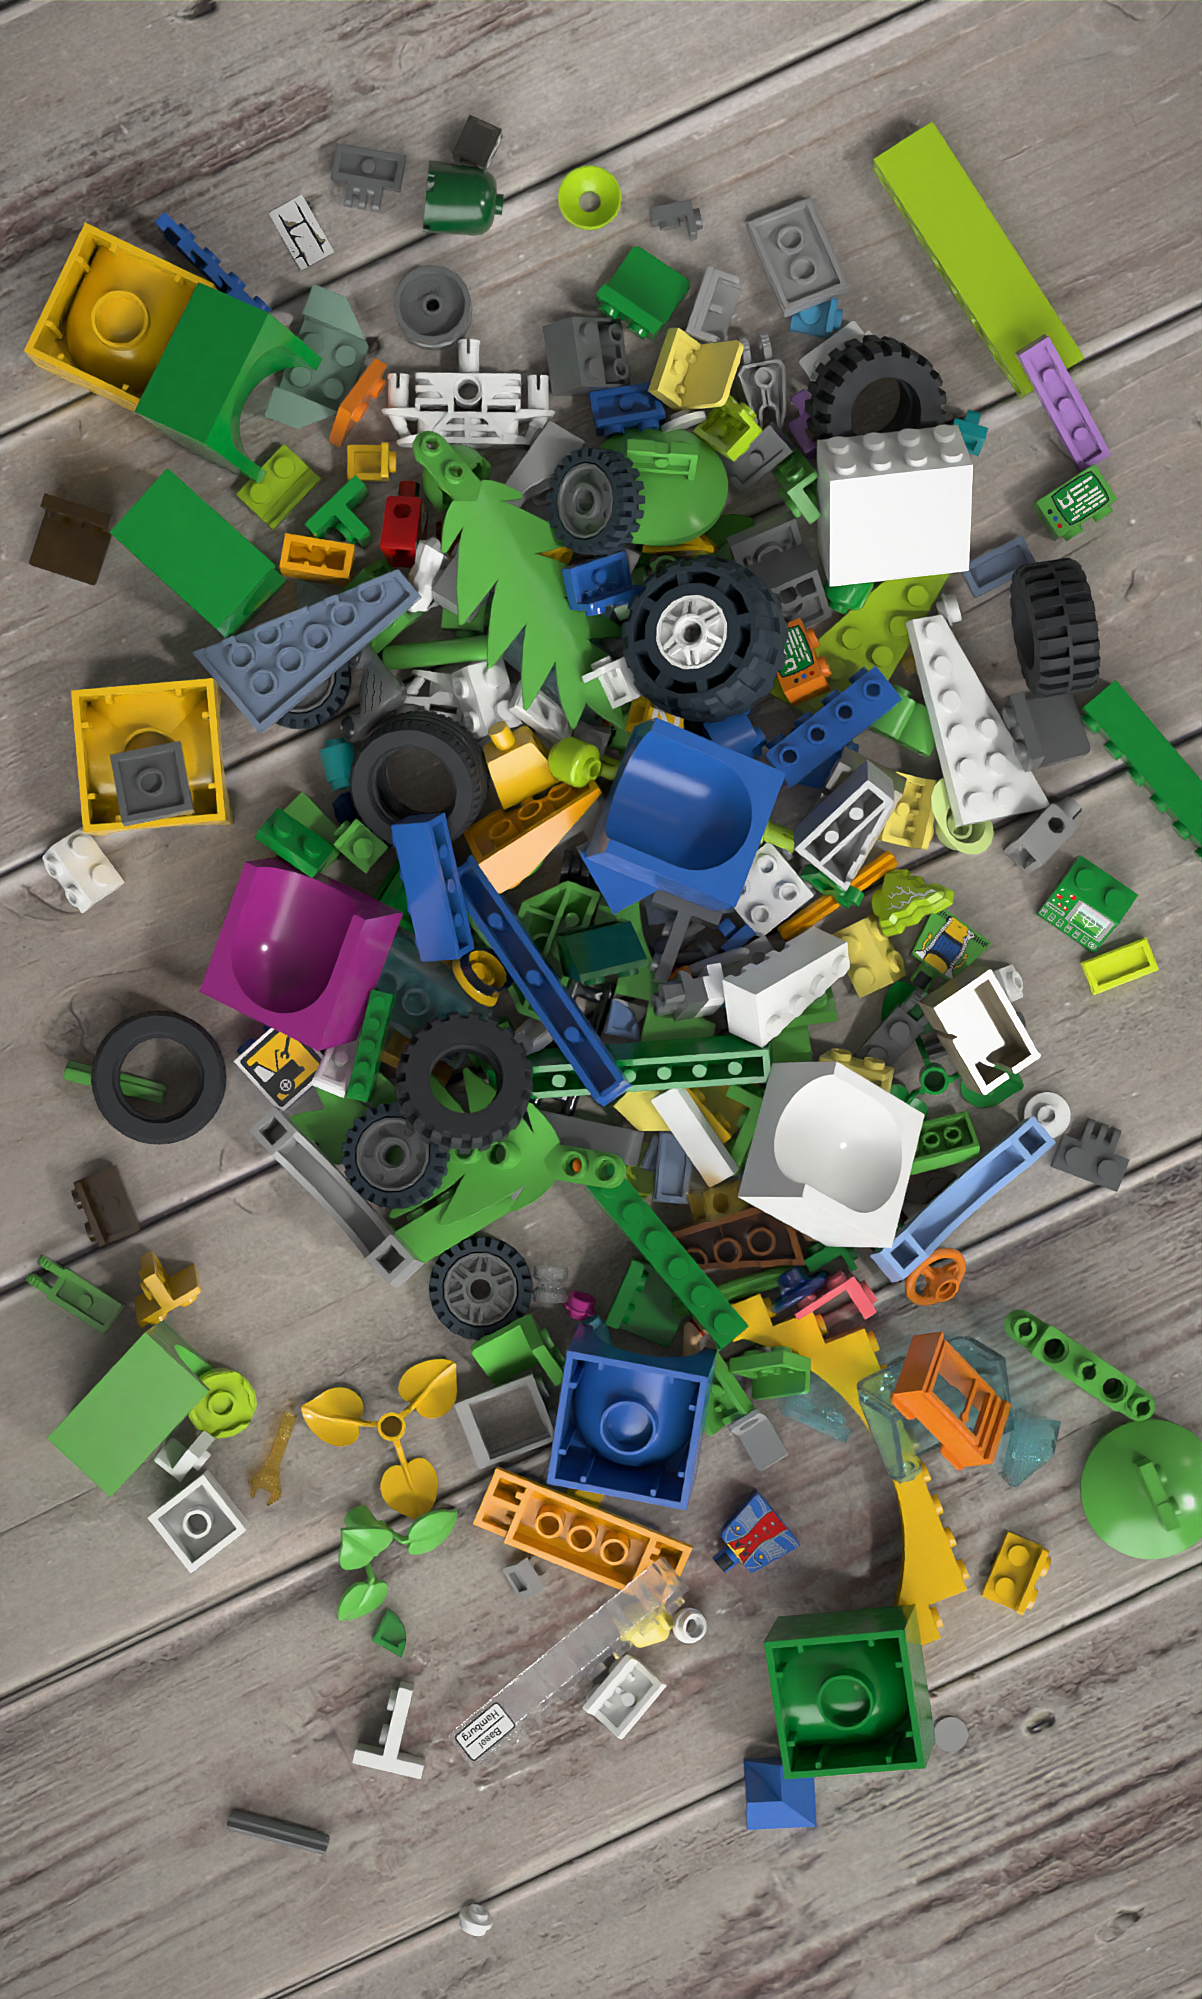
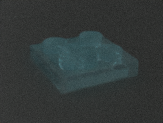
M801 1394L781 1398L778 1405L781 1415L844 1443L847 1442L852 1430L846 1422L847 1418L844 1417L843 1413L825 1406L824 1411L814 1408L813 1400Z

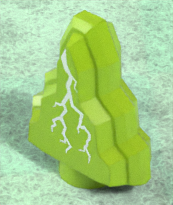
M893 869L885 874L883 888L875 890L873 893L872 907L875 915L879 917L883 935L891 936L901 934L907 926L918 924L924 915L938 913L952 905L954 891L938 883H926L924 878L911 875L907 869Z

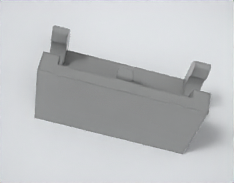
M708 265L685 333L700 344L724 342L743 286V282H740L741 278Z

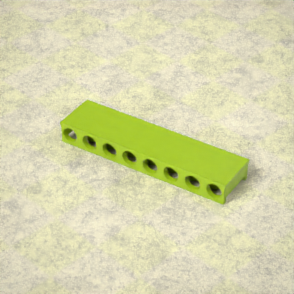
M933 121L873 159V172L1020 400L1033 392L1034 389L1015 352L1045 334L1050 337L1066 370L1085 358Z

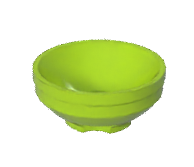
M588 165L574 169L567 174L559 187L558 204L562 215L571 225L581 230L593 231L606 227L614 220L621 207L622 195L618 181L610 172L599 166ZM586 193H594L600 199V206L594 212H586L579 205L580 198Z

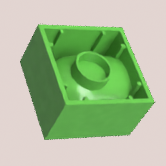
M162 1320L147 1330L47 1439L111 1497L210 1391L198 1377L208 1370L216 1368Z

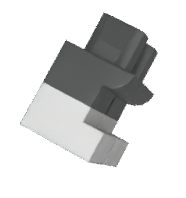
M721 963L707 965L697 978L692 979L688 972L679 971L671 982L661 983L658 986V992L650 996L655 1016L672 1014L673 1020L676 1022L713 1015L725 1002L722 982L724 975Z

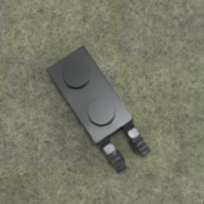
M917 987L901 1005L898 1003L857 1049L853 1057L862 1060L865 1057L878 1058L885 1061V1066L891 1067L923 1032L925 1025L929 1022L924 1012L918 1019L909 1012L922 999L924 991Z

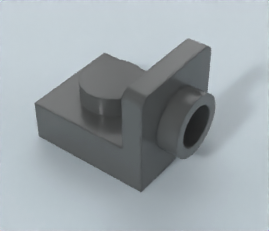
M691 199L653 206L649 209L651 227L660 226L661 231L679 228L681 226L680 222L686 221L689 240L693 241L697 240V230L703 229L700 209H693Z

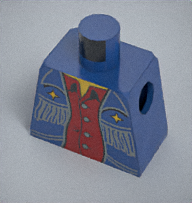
M756 1489L720 1529V1536L727 1546L712 1558L724 1573H727L740 1561L750 1573H753L800 1546V1543Z

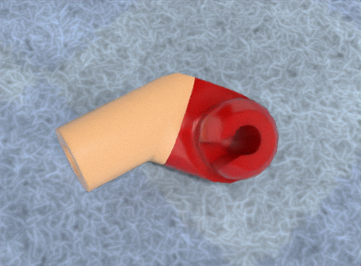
M692 1318L683 1327L682 1357L700 1352V1339L705 1336Z

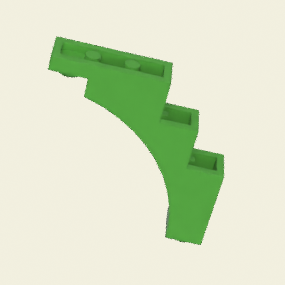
M601 893L594 925L620 918L631 921L648 959L649 965L638 968V974L618 977L615 991L616 994L649 1001L640 1042L714 1036L716 1025L704 1017L674 1022L672 1014L655 1016L650 996L658 992L660 984L652 981L655 972L649 970L653 959L645 942L641 926L639 901L613 914Z

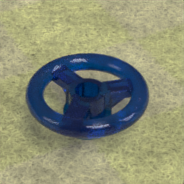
M799 1265L789 1269L775 1279L781 1288V1294L769 1305V1310L772 1313L781 1312L807 1297L829 1279V1272L821 1270L806 1277Z

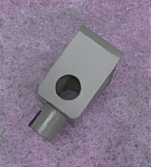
M1069 796L1058 806L1054 803L1050 804L1011 841L1003 852L1027 875L1041 867L1078 828L1073 820L1082 812L1081 806Z

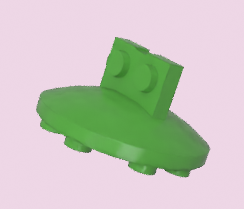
M638 427L625 429L624 435H613L599 447L623 453L625 455L624 458H629L634 463L631 468H637L640 473L636 480L643 481L644 489L639 491V495L645 496V504H639V509L644 511L643 519H636V522L641 526L638 532H631L634 537L631 541L632 543L650 546H678L707 532L721 516L728 493L727 473L717 453L698 436L683 429L663 433L661 428L657 430L646 428L639 432Z
M1149 1418L1144 1421L1131 1420L1114 1427L1104 1434L1089 1452L1080 1477L1082 1508L1089 1524L1099 1537L1117 1551L1142 1559H1161L1179 1554L1201 1539L1202 1441L1183 1426L1157 1418Z

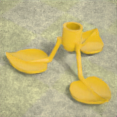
M428 1360L408 1369L399 1382L398 1392L400 1397L410 1404L400 1414L389 1412L381 1416L379 1421L362 1420L361 1417L364 1413L363 1401L356 1392L343 1387L326 1390L301 1407L308 1427L322 1441L332 1446L343 1447L355 1443L359 1436V1426L378 1428V1432L384 1440L394 1443L401 1465L391 1466L385 1471L380 1483L381 1494L385 1502L393 1510L408 1516L414 1521L421 1515L431 1511L437 1496L438 1478L432 1464L424 1458H416L407 1463L400 1439L406 1432L404 1418L415 1408L422 1417L428 1419L442 1417L452 1409L457 1397L456 1363L451 1360Z

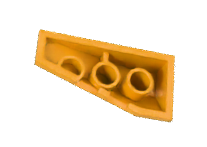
M591 780L588 786L582 788L574 787L567 783L559 784L552 787L546 797L539 800H533L532 797L521 801L520 808L505 813L503 808L494 811L463 832L478 865L498 894L516 887L524 878L529 876L602 794L595 780Z

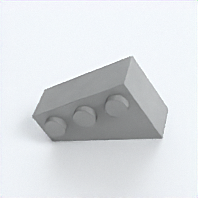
M867 759L794 828V850L847 891L851 884V878L858 865H861L873 837H876L894 803L893 780Z

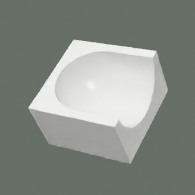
M837 1061L772 1063L738 1197L826 1246L892 1248L925 1114Z

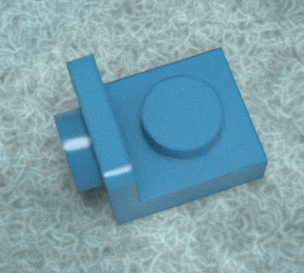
M831 298V301L823 302L793 314L789 332L829 339L833 329L840 330L843 309L837 308L839 299Z

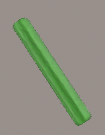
M779 1265L716 1285V1287L728 1302L803 1279L806 1277V1270L804 1265ZM677 1298L672 1300L675 1316L681 1318L690 1315Z

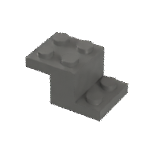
M791 510L726 538L733 561L755 573L776 594L783 607L781 611L786 623L801 618L807 628L832 617L818 570L803 544L796 519Z

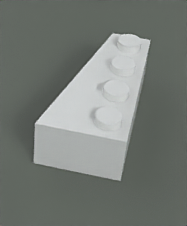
M813 927L786 942L784 950L781 952L772 950L765 954L764 961L760 964L750 963L744 966L739 976L735 977L730 974L723 978L729 1032L763 1048L771 1039L777 1037L782 1029L793 1019L800 1016L804 1009L815 999L822 996L826 989L838 978L846 974L850 968L847 942Z

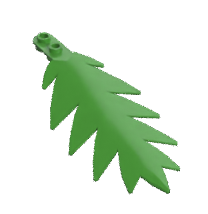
M434 431L419 433L412 445L415 459L429 471L437 481L440 489L446 492L453 500L447 510L442 527L441 552L446 553L461 531L456 579L457 612L460 625L465 623L496 583L491 603L487 637V667L492 668L525 626L521 665L523 709L528 710L555 663L560 703L570 729L576 728L585 704L603 719L621 730L624 729L625 723L621 707L612 709L599 678L597 677L586 683L582 679V676L593 671L590 664L609 656L589 640L621 637L622 627L601 614L586 616L585 611L570 610L568 599L565 598L567 593L562 568L569 565L552 558L537 555L565 547L562 545L563 540L557 539L554 535L557 528H551L549 522L517 506L505 503L504 501L520 500L523 496L522 493L503 483L492 480L480 481L440 434ZM426 444L432 445L436 450H430ZM449 471L455 472L459 477L451 476Z
M464 1068L463 1076L470 1113L486 1108L495 1097L496 1090L470 1069ZM378 1072L371 1101L373 1108H376V1105L390 1104V1102H397L398 1100L395 1094V1086L380 1072ZM431 1073L430 1088L436 1100L452 1111L466 1113L457 1100ZM315 1087L325 1109L307 1111L290 1117L312 1141L320 1144L318 1148L335 1166L341 1165L342 1157H344V1151H342L343 1142L346 1143L348 1138L345 1135L348 1129L354 1127L355 1124L353 1122L357 1117L361 1118L364 1116L363 1112L369 1108L358 1100L347 1098V1093L342 1098ZM529 1103L527 1111L532 1129L522 1118L518 1127L509 1133L507 1139L500 1144L497 1142L491 1144L488 1150L480 1152L477 1148L471 1149L470 1154H459L458 1149L449 1148L450 1162H447L448 1172L446 1176H443L441 1180L443 1183L440 1188L434 1190V1195L429 1199H424L417 1206H409V1208L405 1209L394 1208L389 1216L390 1218H397L419 1207L448 1189L460 1178L462 1180L440 1220L441 1226H447L475 1215L514 1194L523 1187L511 1206V1210L517 1212L544 1195L554 1184L555 1180L602 1188H615L625 1179L626 1165L624 1160L615 1153L560 1145V1139L549 1120L533 1103ZM401 1147L393 1148L389 1154L390 1163L392 1165L398 1164L403 1158ZM576 1159H580L582 1162L579 1172L573 1169V1163ZM609 1164L615 1167V1173L612 1177L606 1175V1167Z

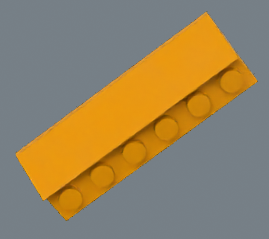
M498 1466L488 1484L473 1525L505 1537L504 1543L631 1595L638 1591L665 1603H668L677 1579L680 1578L693 1545Z

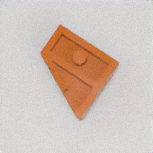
M374 358L339 406L328 439L330 443L338 448L343 445L356 422L359 423L364 417L371 398L377 399L386 385L387 381L382 378L387 365L377 358Z

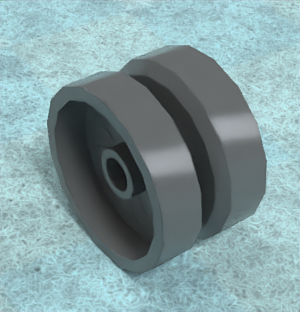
M426 265L416 268L406 275L395 291L394 310L400 331L410 343L423 350L440 351L453 347L458 343V340L463 339L471 325L473 309L467 285L457 273L444 266ZM433 303L439 309L435 312H430L427 306Z

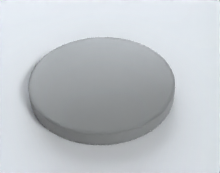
M944 1717L934 1727L935 1743L944 1751H957L967 1742L968 1729L965 1723L957 1717Z

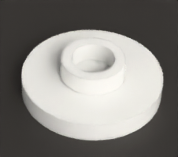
M688 409L671 415V421L663 424L660 428L663 433L677 429L684 430L706 420V415L704 411L691 413Z
M1042 1092L1034 1095L1026 1103L1023 1119L1034 1116L1048 1134L1055 1138L1066 1130L1071 1115L1067 1102L1061 1096L1051 1092Z

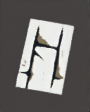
M302 194L269 213L301 271L334 253Z

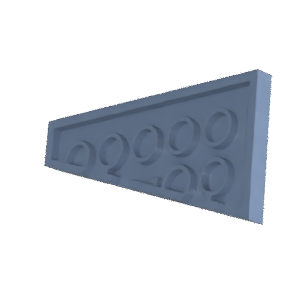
M397 569L362 583L358 587L335 594L321 602L308 607L305 606L258 625L254 629L242 634L231 636L221 640L222 642L192 653L258 733L263 734L417 603L422 596L403 573Z

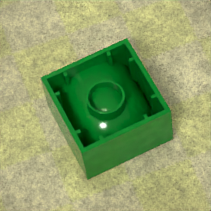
M198 282L134 412L191 453L261 484L266 471L249 458L241 442L240 418L244 404L253 389L269 375L293 367L317 371L323 358L270 313Z
M168 468L110 531L128 551L225 638L239 635L287 582L274 569L276 565Z
M916 1604L778 1616L764 1641L784 1778L797 1779L926 1768L936 1739Z

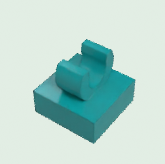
M968 409L964 420L955 418L952 425H958L968 453L979 456L989 428L978 425L981 413Z

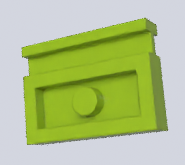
M285 444L261 467L266 471L261 484L249 480L236 494L274 531L322 481Z

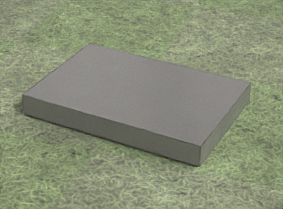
M811 197L745 222L746 229L785 318L850 292V286Z

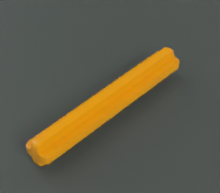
M890 851L884 852L861 868L855 878H851L850 885L863 891L886 873L896 868L898 865L896 858ZM823 895L778 926L777 931L782 939L788 942L841 905L837 903L832 895Z

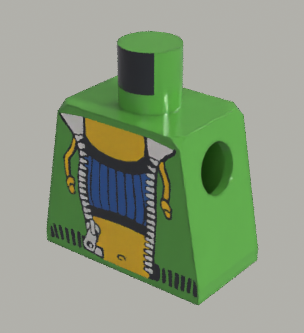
M946 909L935 914H928L909 953L911 957L921 963L909 980L925 992L937 976L948 982L963 972L989 947L991 942Z

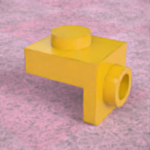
M381 442V445H347L348 481L356 475L362 482H390V473L397 472L396 451H390L389 442Z

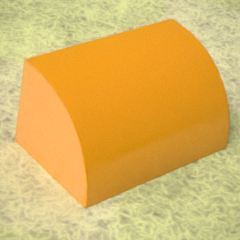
M285 533L279 565L281 575L346 587L353 577L355 545Z

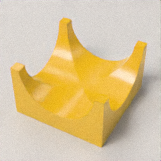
M208 678L71 690L83 833L93 836H104L116 832L148 828L234 824L233 810L229 803L222 756L220 707L223 694L222 688L215 679ZM180 741L183 747L195 813L124 827L121 820L110 755Z

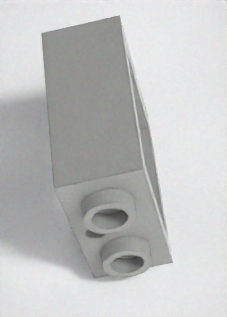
M530 1371L454 1402V1407L479 1470L553 1442L557 1413L555 1409L549 1411L544 1398L549 1396L542 1376L536 1378L534 1372ZM528 1384L546 1431L490 1452L472 1405Z

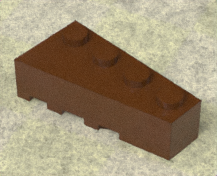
M752 1204L743 1205L668 1228L702 1270L805 1265L795 1229Z

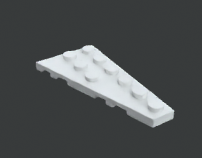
M943 615L913 619L907 622L906 627L956 827L1043 810L1049 806L1050 803L1032 772H1025L1022 762L1016 758L1013 738Z

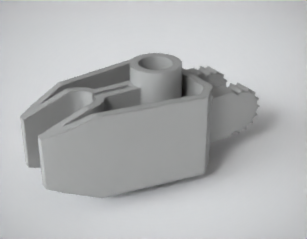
M766 332L758 333L757 346L761 361L758 363H752L750 345L745 336L737 337V340L744 345L740 366H738L733 380L739 403H745L755 412L757 417L754 421L761 429L764 428L762 412L765 408L770 422L773 421L781 430L786 413V366L778 359L773 360L770 340Z

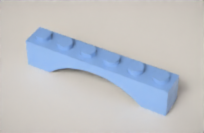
M1034 1116L1020 1121L895 1233L892 1248H878L870 1257L892 1283L905 1279L974 1211L1031 1166L1056 1142Z

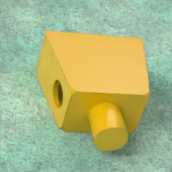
M499 721L488 729L492 742L486 744L483 747V751L504 810L561 782L551 774L548 763L550 751L528 726H522L511 731L505 721Z

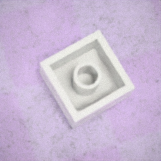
M208 1469L154 1510L148 1517L149 1521L190 1573L194 1572L239 1537L250 1526L249 1521Z

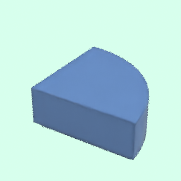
M611 999L604 1033L638 1041L639 1027L634 1014L623 1003Z

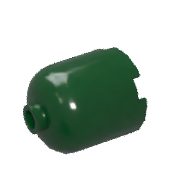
M429 161L422 232L468 236L486 233L491 228L495 215L502 216L504 194L497 193V183L494 176L482 168Z

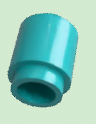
M343 737L324 742L325 748L319 751L327 783L332 784L333 791L349 788L351 786L349 784L351 763L356 755L354 745L351 742L345 743Z

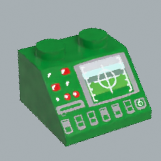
M1079 855L1073 859L1036 914L1090 952L1095 953L1121 922L1138 897V894L1082 855Z

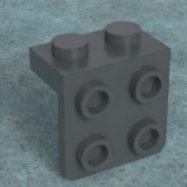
M1024 692L1009 696L1002 710L1006 727L1011 729L1014 738V752L1018 761L1022 762L1025 772L1088 755L1091 747L1073 694L1048 698L1036 697L1026 700Z

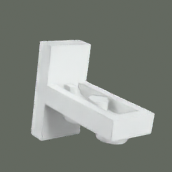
M401 1681L398 1691L391 1689L387 1710L393 1711L390 1725L383 1723L379 1744L385 1745V1749L358 1742L352 1763L421 1779L425 1758L398 1752L414 1684Z

